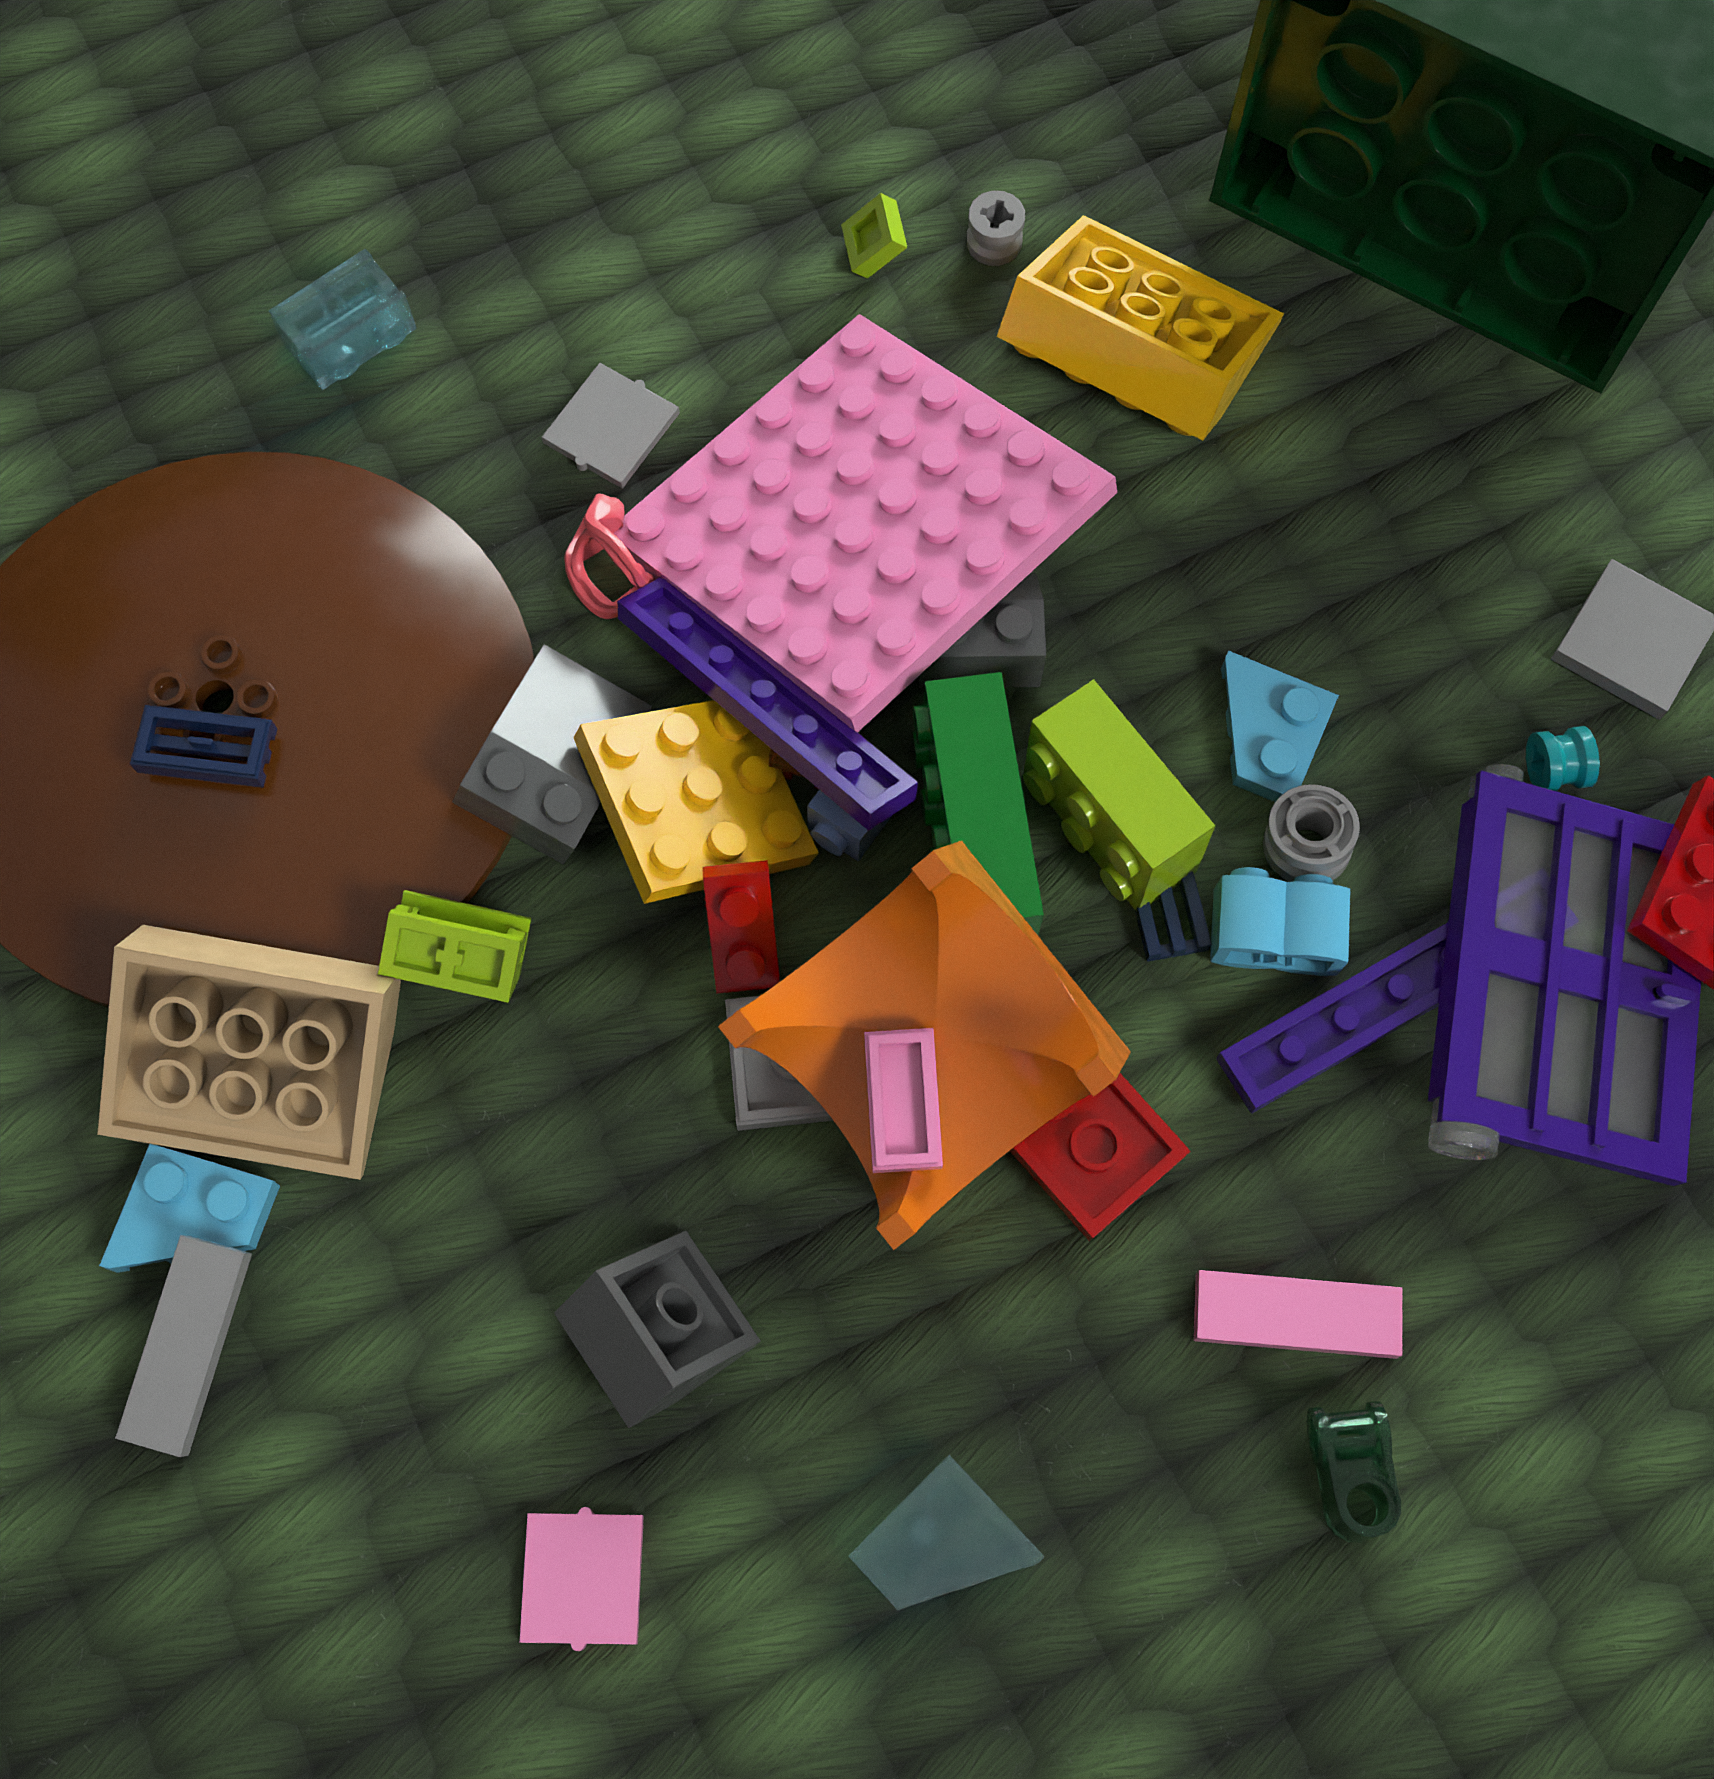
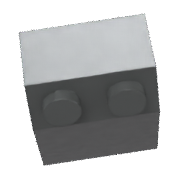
M544 644L466 773L452 803L564 864L576 848L601 803L574 741L575 733L581 724L646 713L650 711L652 706Z

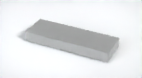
M180 1235L115 1439L177 1457L189 1455L252 1253L196 1237Z

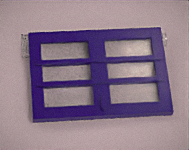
M1490 765L1484 771L1481 770L1470 778L1468 801L1462 804L1428 1093V1101L1433 1102L1428 1147L1436 1153L1450 1157L1487 1160L1497 1157L1499 1142L1670 1186L1684 1184L1687 1182L1701 981L1627 931L1674 824L1523 782V771L1512 765Z

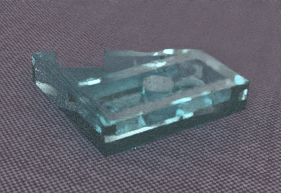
M950 1455L848 1555L854 1564L897 1610L955 1590L982 1583L997 1576L1036 1565L1045 1557Z

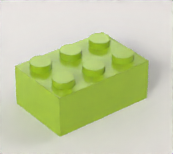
M1094 679L1032 720L1024 766L1025 774H1023L1025 785L1031 795L1041 805L1049 803L1063 820L1061 822L1062 830L1072 846L1081 853L1085 851L1090 853L1102 868L1100 876L1103 883L1117 900L1123 901L1127 899L1136 910L1137 906L1141 908L1148 902L1152 904L1159 899L1160 894L1169 887L1175 888L1181 883L1182 878L1192 871L1194 874L1198 871L1215 824Z

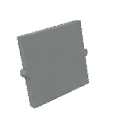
M599 363L544 433L542 441L543 444L575 461L578 470L585 471L589 469L623 489L680 414L679 407L646 389L643 380H636L634 382Z

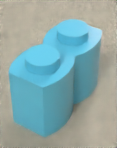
M1244 867L1233 870L1231 875H1222L1213 892L1210 962L1237 968L1276 969L1289 973L1318 976L1338 975L1348 963L1350 889L1334 885L1330 877L1318 874L1300 875L1294 879V882H1285L1269 878V873L1263 869Z

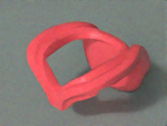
M596 494L565 552V569L571 587L582 604L600 618L613 619L618 617V600L653 582L655 578L652 574L645 572L640 563H636L624 543L614 534L624 524L625 511L623 503L615 497ZM603 549L624 573L629 582L634 585L632 589L615 602L608 599L592 583L584 568L583 561L591 558Z

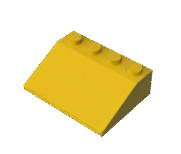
M1083 215L1017 276L997 337L1012 344L1020 354L1030 358H1040L1063 370L1070 379L1082 384H1091L1115 396L1116 400L1123 406L1134 410H1143L1165 421L1173 431L1185 436H1194L1203 441L1227 410L1280 324L1284 313Z

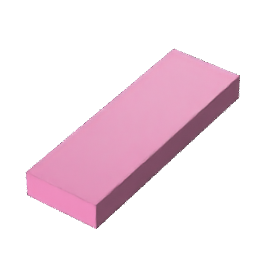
M1199 1270L1196 1273L1194 1341L1397 1359L1402 1356V1287Z

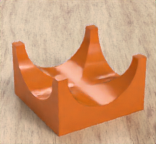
M962 840L929 853L911 868L913 871L899 886L860 920L778 984L737 1010L718 1026L735 1049L739 1047L754 1049L782 1066L813 1095L830 1115L854 1149L870 1179L879 1207V1222L876 1229L893 1250L912 1237L951 1198L1026 1137L1077 1101L1091 1094L1094 1097L1115 1081L1131 1053ZM933 1028L943 1168L873 1173L864 1032Z

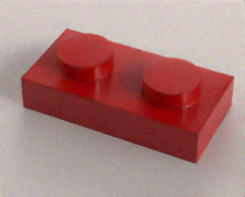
M768 860L703 867V883L716 994L772 988L780 982Z

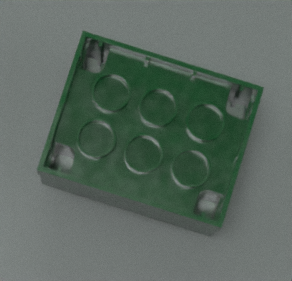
M1260 0L1209 201L1601 394L1714 211V0Z

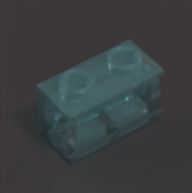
M366 248L269 310L283 344L321 390H324L337 380L348 378L355 373L360 365L383 350L397 346L409 333L417 329L406 295L403 291L399 292L391 279L373 260L372 255Z

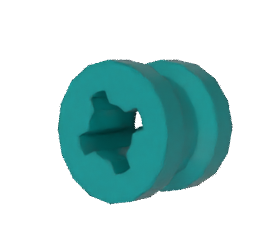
M1586 726L1568 728L1563 735L1554 736L1549 731L1532 733L1526 745V764L1532 785L1557 791L1564 784H1571L1575 788L1593 787L1597 782L1600 767L1599 752L1596 740L1591 730Z

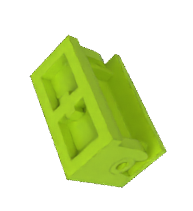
M404 890L401 905L398 904L395 909H391L388 915L378 975L508 1003L520 978L532 918Z

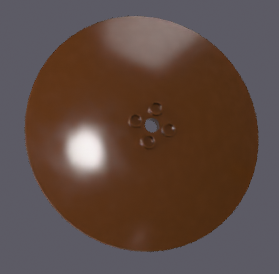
M238 452L207 455L169 463L141 472L95 492L63 511L30 536L0 566V944L24 965L58 987L95 1004L109 1008L114 947L141 925L379 966L388 915L391 909H395L398 904L401 905L404 890L468 903L500 860L512 836L452 802L462 780L535 660L533 647L518 605L501 574L481 547L454 520L429 501L390 479L363 468L327 458L286 452ZM218 691H229L234 694L233 702L226 711L220 714L269 719L277 727L275 741L270 740L269 749L272 752L269 764H264L263 772L266 775L264 788L137 773L130 765L145 705L203 712L204 702L211 694ZM156 727L155 734L186 738L192 736L251 745L253 738L163 727ZM150 750V753L247 764V761Z

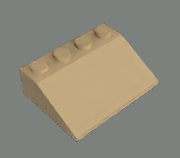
M141 925L114 947L98 1135L361 1180L365 1171L395 1030L401 979L378 975L379 966Z

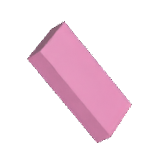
M933 1028L864 1032L873 1173L942 1169L943 1161Z

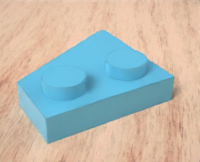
M1228 651L1221 667L1222 679L1226 681L1228 701L1226 723L1228 736L1232 740L1233 752L1230 756L1232 782L1237 787L1276 802L1288 790L1302 785L1339 695Z
M149 1144L99 1266L120 1273L130 1271V1267L163 1261L172 1263L180 1235L196 1237L242 1251L256 1249L280 1185L270 1179Z

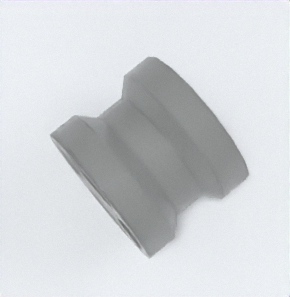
M1005 191L982 193L973 200L969 208L967 248L970 255L980 263L988 266H1001L1010 263L1018 256L1022 248L1025 209L1021 201L1013 194Z

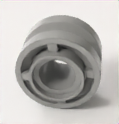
M1302 785L1288 790L1277 799L1271 809L1263 840V849L1267 862L1279 876L1289 882H1294L1297 876L1306 874H1318L1330 877L1332 880L1336 879L1348 866L1359 836L1360 823L1357 812L1344 795L1326 786ZM1298 831H1315L1318 834H1320L1324 840H1307L1303 838L1298 833Z

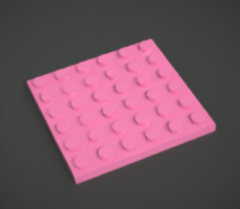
M859 314L624 515L623 527L614 532V534L624 543L636 563H640L647 573L652 574L655 579L664 578L858 733L1117 494L1116 477Z

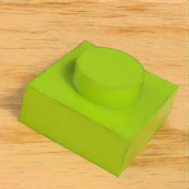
M882 193L878 194L841 224L851 270L867 279L908 248L897 201Z

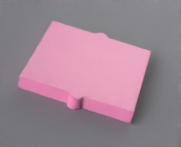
M588 1507L581 1508L578 1514H527L519 1643H571V1647L575 1651L584 1650L587 1644H638L643 1515L593 1514V1511Z

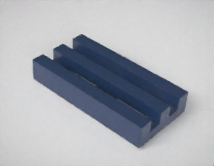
M145 705L130 765L137 773L264 788L266 775L263 772L264 764H269L272 752L269 749L270 740L275 741L277 727L269 719ZM156 727L249 737L253 738L251 745L213 741L209 738L155 734ZM150 750L247 761V764L150 753Z
M1193 871L1182 878L1179 884L1193 939L1186 941L1184 939L1172 887L1166 889L1159 896L1169 944L1160 945L1150 902L1141 908L1137 906L1135 914L1147 962L1209 951L1212 944Z

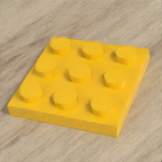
M714 700L581 724L573 737L644 904L704 890L703 867L768 860L769 874L810 865L819 853L771 748Z

